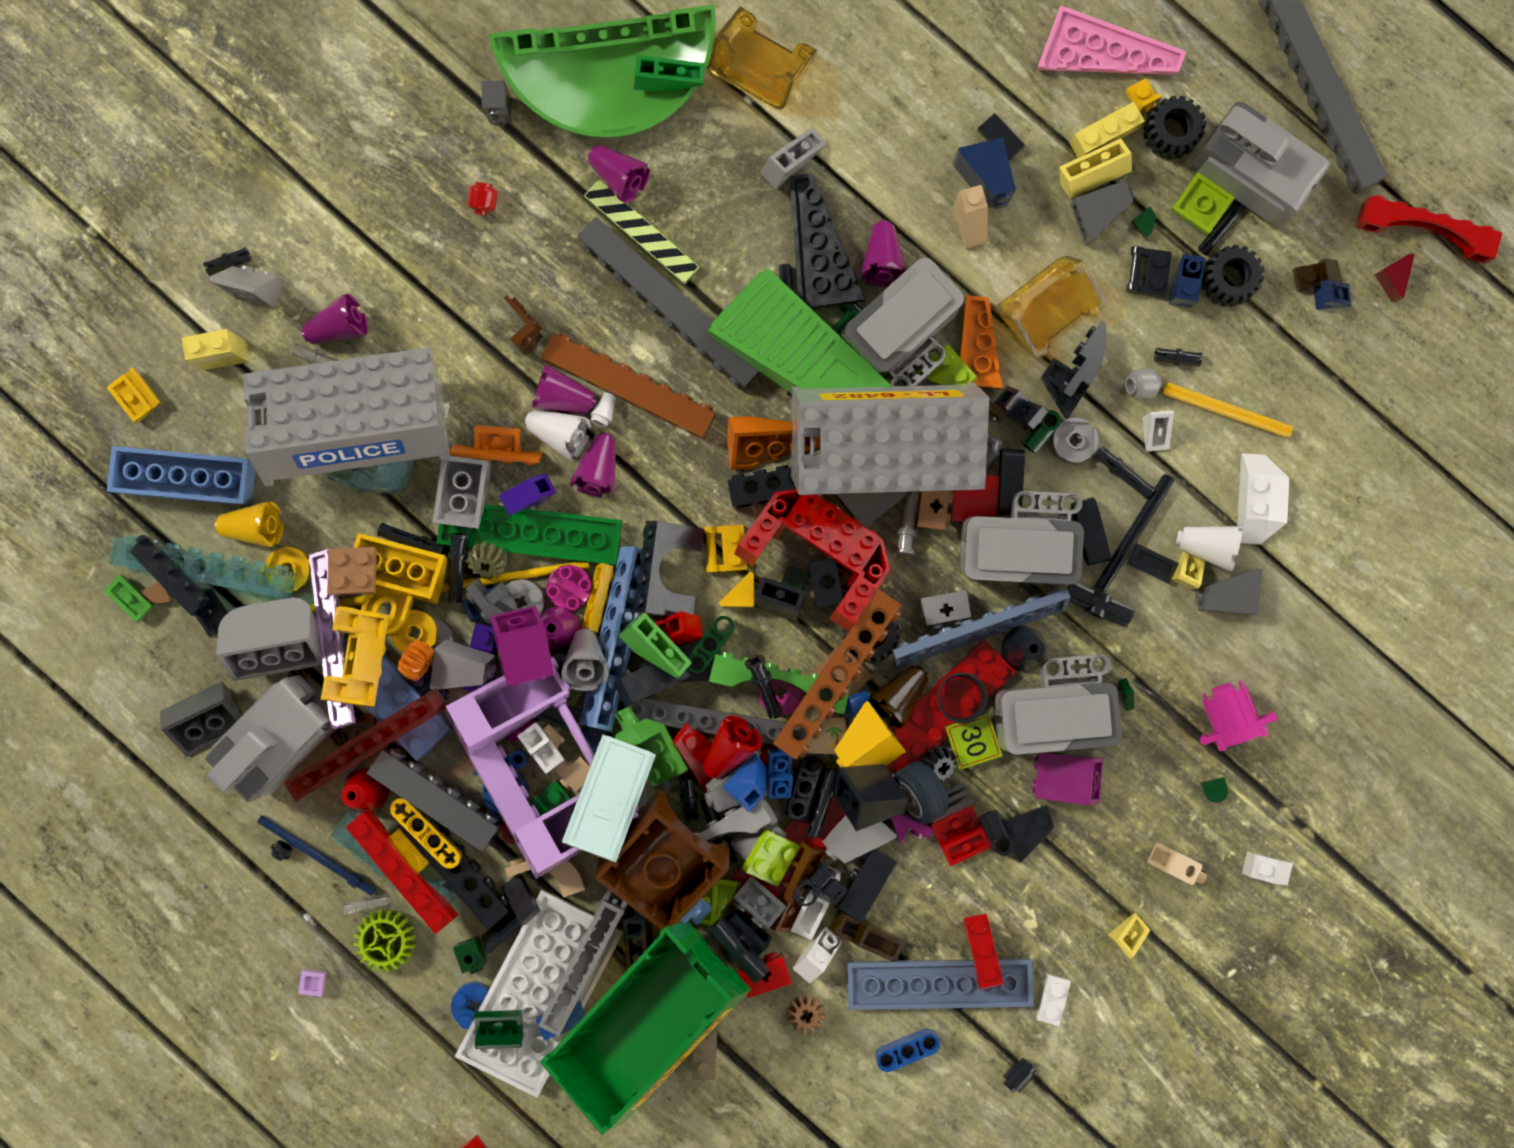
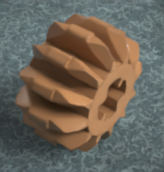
M801 994L798 995L799 1003L791 1000L793 1008L787 1009V1014L792 1015L788 1018V1023H795L793 1026L794 1031L802 1027L801 1032L803 1035L806 1034V1028H810L812 1034L815 1033L814 1025L821 1029L822 1023L819 1020L826 1019V1015L821 1013L825 1010V1006L818 1005L820 1002L818 997L811 1001V994H807L806 1000H803ZM804 1010H808V1013L811 1011L809 1018H805V1015L802 1017Z

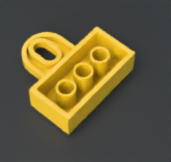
M358 533L353 548L375 547L377 549L376 594L365 595L361 610L379 613L383 604L390 603L392 609L388 618L386 636L394 635L405 626L414 599L438 604L451 561L445 555Z

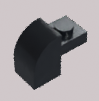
M1009 386L994 401L995 404L1008 412L1006 416L1025 430L1027 428L1034 429L1041 423L1047 413L1043 406L1030 402L1020 390Z

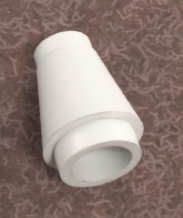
M610 393L603 394L590 414V421L593 424L602 428H607L608 424H611L616 397Z

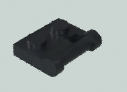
M1132 246L1130 255H1132L1129 284L1126 285V292L1166 297L1172 252ZM1141 257L1146 258L1143 286L1138 285Z

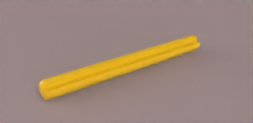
M1166 383L1163 387L1162 394L1285 438L1290 437L1293 427L1291 425L1172 383Z

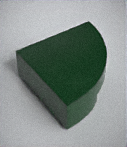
M1151 206L1131 221L1144 239L1150 235L1155 225V215Z
M1127 678L1119 679V690L1124 695L1123 706L1126 711L1133 710L1134 692Z

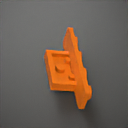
M476 425L474 427V446L453 445L449 451L450 456L478 458V460L486 461L501 460L502 463L506 464L523 462L525 465H535L540 463L543 457V452L521 450V429Z

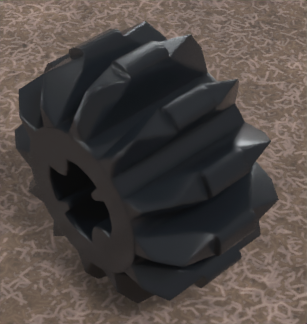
M934 744L932 749L926 748L925 755H920L922 758L921 762L928 765L937 774L942 784L944 780L950 781V775L956 773L954 768L959 765L956 762L957 756L955 753L943 745Z

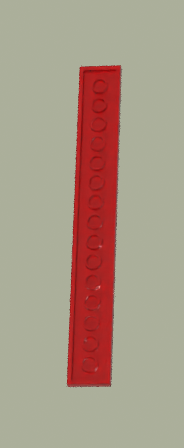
M985 639L917 701L902 729L894 726L890 727V730L906 751L886 766L893 774L913 761L921 762L922 758L920 755L926 754V748L932 749L934 744L940 745L948 737L945 726L956 723L942 714L937 703L938 689L948 676L962 672L976 676L984 684L989 698L1016 673ZM952 678L943 685L940 691L941 706L952 717H968L980 705L981 695L979 688L968 678ZM833 797L819 838L805 834L809 822L799 823L794 819L783 828L787 834L785 838L797 843L799 846H801L802 841H806L812 846H820L827 850L822 841L845 817V813ZM805 808L797 816H801ZM803 847L799 848L794 859L800 861L805 850ZM792 861L778 887L748 874L742 869L737 871L729 880L741 881L738 892L752 876L778 898L787 889L783 885L784 880H791L796 867L792 865ZM733 898L731 903L734 905L736 900ZM746 910V913L753 918L754 915H752L748 910Z

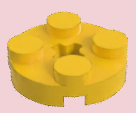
M294 547L280 548L272 552L265 562L264 571L267 574L268 582L276 590L282 592L299 591L311 578L309 558L300 549ZM291 564L293 573H289L286 576V571L283 570L284 565L289 566Z
M410 610L405 626L396 634L391 635L395 647L403 653L410 643L416 640L423 641L433 648L438 642V626L428 613ZM412 627L420 629L419 638L410 637L409 633L412 632Z

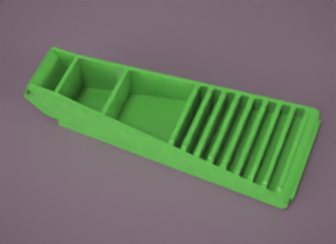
M768 268L755 276L710 324V329L707 331L710 337L791 394L792 387H801L802 389L892 387Z

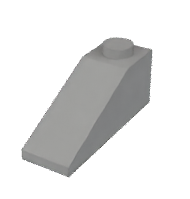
M810 128L770 156L760 174L777 189L788 181L790 176H794L827 143L813 128Z

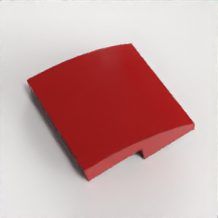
M986 475L985 489L953 490L951 521L963 522L968 517H997L1000 476Z
M972 805L935 823H930L950 867L991 848Z

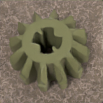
M486 541L482 544L476 543L468 554V568L473 570V574H480L481 578L483 576H487L489 579L493 576L499 577L506 568L507 553L502 552L501 546L496 547L494 542L492 544H488Z

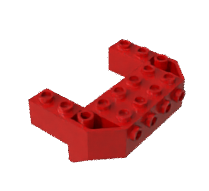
M797 489L775 492L738 544L734 554L753 567L772 538L778 540L786 528L796 533L853 572V575L845 585L849 590L829 618L846 631H849L890 571L883 539L874 530L862 526L856 518L843 513L837 505L822 499L820 494L799 495Z

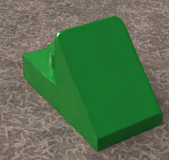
M557 780L528 803L530 807L534 805L539 815L542 816L567 802L571 797Z

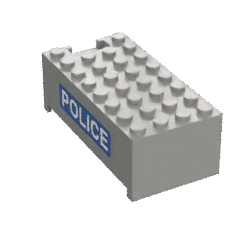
M431 347L243 374L244 401L247 405L248 426H245L246 454L264 486L274 485L273 480L435 456H440L441 460L450 459L443 385Z

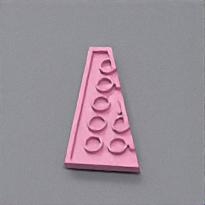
M1060 6L1036 70L1177 75L1186 51Z

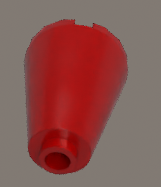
M728 715L721 721L703 764L705 773L710 778L721 779L761 747L762 738L756 728L752 731L747 726L749 722L745 719Z
M370 768L359 769L350 774L341 792L342 802L357 813H362L369 809L372 812H376L383 807L388 799L389 788L367 774Z

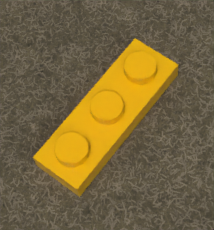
M597 563L582 629L598 632L603 623L602 612L609 597L607 591L614 577L613 565Z

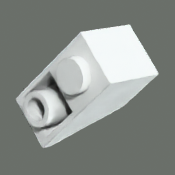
M825 926L803 951L792 969L807 982L811 983L824 972L843 941Z

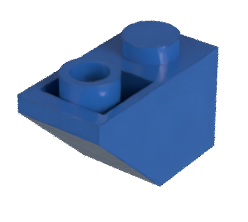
M754 754L723 786L729 796L748 813L765 796L767 767L758 755Z

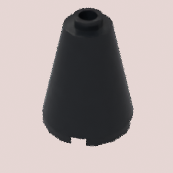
M1020 626L1006 634L1002 641L1001 651L1005 661L1012 668L1018 671H1031L1039 667L1045 660L1047 644L1045 638L1038 630L1028 626Z

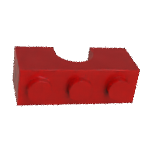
M987 913L964 918L963 926L973 957V968L978 990L1002 986L1004 982Z

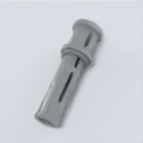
M920 491L906 492L902 527L897 532L899 541L895 553L915 556L913 548L915 537L918 536L915 527Z

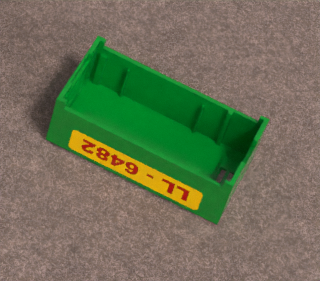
M689 921L686 924L680 922L666 926L649 948L550 1054L545 1055L540 1061V1064L601 1135L626 1122L751 990L730 966L726 967L707 946L709 943Z

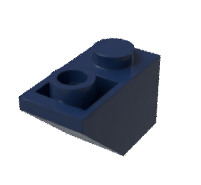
M1182 254L1172 282L1169 304L1191 308L1198 302L1206 258Z

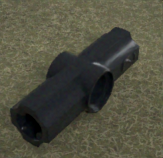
M1078 583L1068 585L1069 602L1084 608L1087 613L1102 619L1106 618L1124 627H1127L1131 622L1135 609L1113 600V597L1101 591H1093Z
M723 917L716 920L709 927L707 932L723 949L725 959L731 965H737L753 983L759 982L768 973L769 968L754 952L751 941L744 935L739 936Z

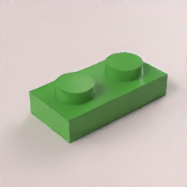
M118 575L104 590L135 622H140L155 607L123 575Z

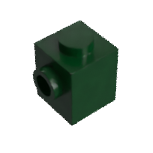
M479 935L459 942L453 947L462 974L469 971L471 975L483 970L482 966L488 960Z

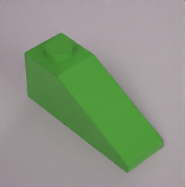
M645 612L632 620L618 635L633 652L676 678H679L692 663Z

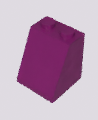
M536 606L490 616L507 686H519L527 681L543 680L548 676L554 675L545 626Z
M1041 752L1035 757L1034 768L1037 770V777L1033 780L1032 785L1035 798L1084 805L1100 803L1103 757Z

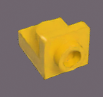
M1147 78L1125 90L1130 102L1135 103L1140 113L1143 111L1146 113L1151 112L1162 98L1160 93L1155 94Z

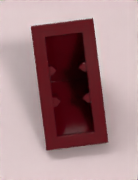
M1413 253L1406 255L1375 274L1391 302H1397L1405 297L1415 256Z

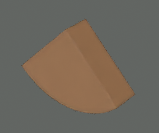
M159 582L141 591L145 598L155 603H170L174 601L172 596Z

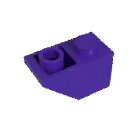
M544 473L499 495V498L510 516L543 504L557 492L548 475Z

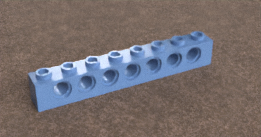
M621 546L598 641L608 665L609 675L604 684L602 682L597 685V689L586 692L579 721L580 725L611 732L613 729L614 714L617 712L620 699L614 682L620 679V673L626 671L631 648L618 635L640 613L634 612V597L638 586L637 574L640 571L641 549L637 547Z

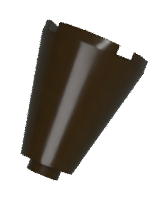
M911 665L869 695L870 704L883 719L887 717L892 720L889 724L902 729L928 682L927 671L919 665Z

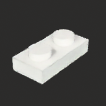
M1051 974L1046 975L1036 1014L1038 1021L1060 1026L1071 983L1069 979Z

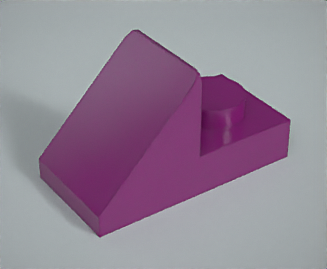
M904 814L890 818L900 844H902L908 828L911 829L910 833L921 839H923L924 835L930 838L932 834V827L918 823Z

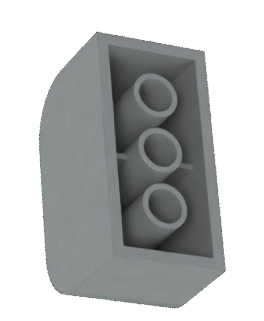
M299 598L278 599L236 608L226 614L219 624L216 655L233 681L322 665L317 619L308 603Z

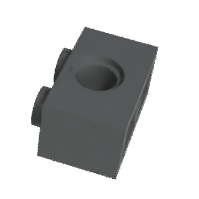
M504 80L482 81V109L489 123L495 126H504L506 123H512V97Z

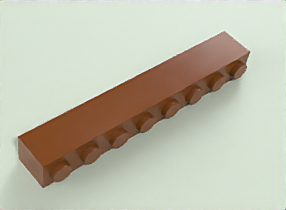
M554 333L552 334L541 355L544 362L704 440L716 417L715 413L712 412V407L704 403L698 405L692 402V397L681 393L679 396L672 392L673 388L664 383L657 385L652 382L653 379L644 373L637 375L631 372L632 368L623 363L617 365L611 362V357L600 353L598 356L591 352L592 348L583 343H580L579 346L572 343V338L560 333L559 336Z

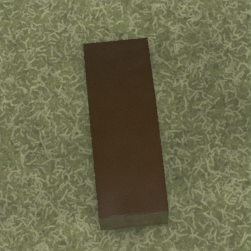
M838 909L829 928L834 935L892 962L897 961L905 944V941L864 920L861 922Z

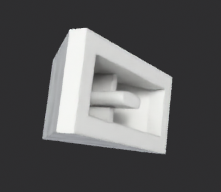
M1173 410L1150 412L1142 417L1146 451L1169 450L1174 418Z

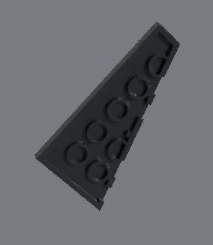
M806 173L790 176L798 297L811 309L866 301L814 175Z

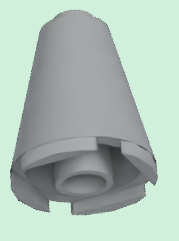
M580 629L575 632L561 670L563 681L569 683L571 688L579 691L597 689V685L602 682L604 684L609 675L608 665L596 634L589 629Z

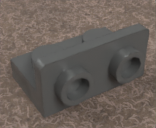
M752 876L733 897L736 900L734 905L743 913L748 910L754 915L751 920L761 929L764 925L769 929L786 908L780 900Z

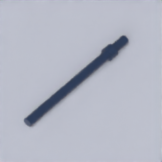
M264 815L258 819V824L347 880V884L354 889L357 887L370 896L375 893L376 888L364 881L363 877L358 873L350 872Z

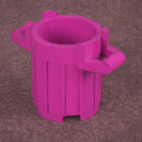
M1243 680L1238 681L1240 686L1233 687L1232 683L1229 682L1212 688L1213 695L1207 697L1205 692L1201 694L1203 705L1214 732L1202 734L1200 742L1202 745L1216 742L1218 750L1224 751L1227 750L1226 747L1246 742L1260 735L1262 738L1268 736L1269 732L1265 724L1277 721L1278 717L1274 711H1269L1267 714L1259 716L1248 687L1244 685Z

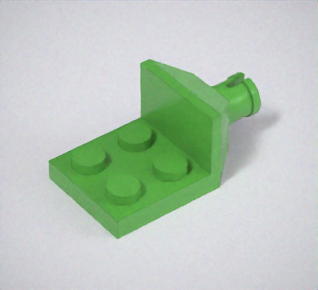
M631 705L614 714L623 730L616 734L615 739L656 754L647 777L652 787L688 770L664 724L646 718L639 721Z

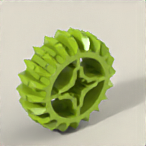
M380 909L378 914L373 911L370 913V918L365 916L362 919L363 924L357 925L356 928L360 932L354 933L353 937L359 939V941L354 942L353 947L360 948L355 952V955H363L360 963L368 961V969L376 965V972H380L382 968H384L385 972H389L391 966L394 970H397L400 964L404 965L407 963L406 957L410 958L413 955L409 949H414L416 944L410 942V940H414L416 934H410L409 932L414 929V926H406L409 918L400 920L401 912L397 913L394 917L393 909L388 910L387 914L384 909ZM382 923L390 924L397 930L390 931ZM373 926L375 929V939L369 944L368 935ZM390 937H393V938H391V939L389 940L388 943H386V942L382 943V942H381V943L377 944L379 941H381L382 938H383V939H385V938L388 939V938H390ZM401 937V949L396 956L394 943L396 939ZM373 950L381 951L387 958L376 955Z

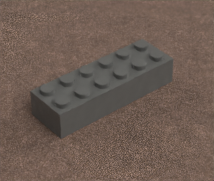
M393 747L381 751L367 772L369 776L481 852L491 846L505 824L501 821L502 816L492 811L489 813L482 808L484 805L475 798L470 800L464 796L465 792L455 785L451 787L445 783L446 779L436 772L432 774L427 771V766L424 763L408 758V753L405 750Z

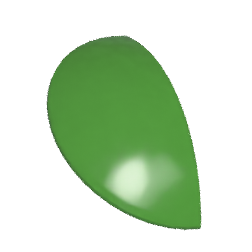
M715 5L670 10L669 13L649 15L643 18L557 29L556 27L541 30L530 28L491 33L489 38L495 59L504 78L516 95L536 114L546 121L576 134L605 138L620 137L638 133L662 122L678 110L696 89V87L659 92L634 90L637 55L704 63L705 73L712 54L715 38Z

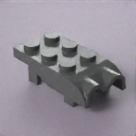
M478 578L466 588L468 591L466 593L467 598L473 605L477 603L482 610L480 612L481 616L488 624L491 622L490 616L515 611L500 601L509 592L503 582L488 591Z

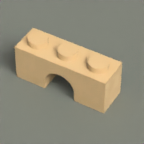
M549 723L541 727L555 747L558 748L564 741L562 734ZM579 754L573 760L561 763L551 773L557 772L562 778L560 780L562 785L567 790L572 788L577 792L584 785L590 765Z

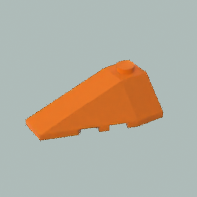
M753 416L729 417L727 443L730 470L753 469L759 467V463L771 459L772 462L780 460L779 457L790 454L792 422ZM814 436L815 449L820 447V436ZM805 437L806 452L810 450V437Z

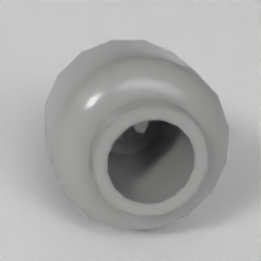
M1152 368L1133 370L1125 381L1126 391L1135 399L1154 397L1161 387V378Z

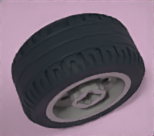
M913 761L896 771L894 774L896 782L901 789L905 790L908 796L905 811L913 820L921 824H929L947 812L949 799L945 787L937 774L928 765L920 761Z

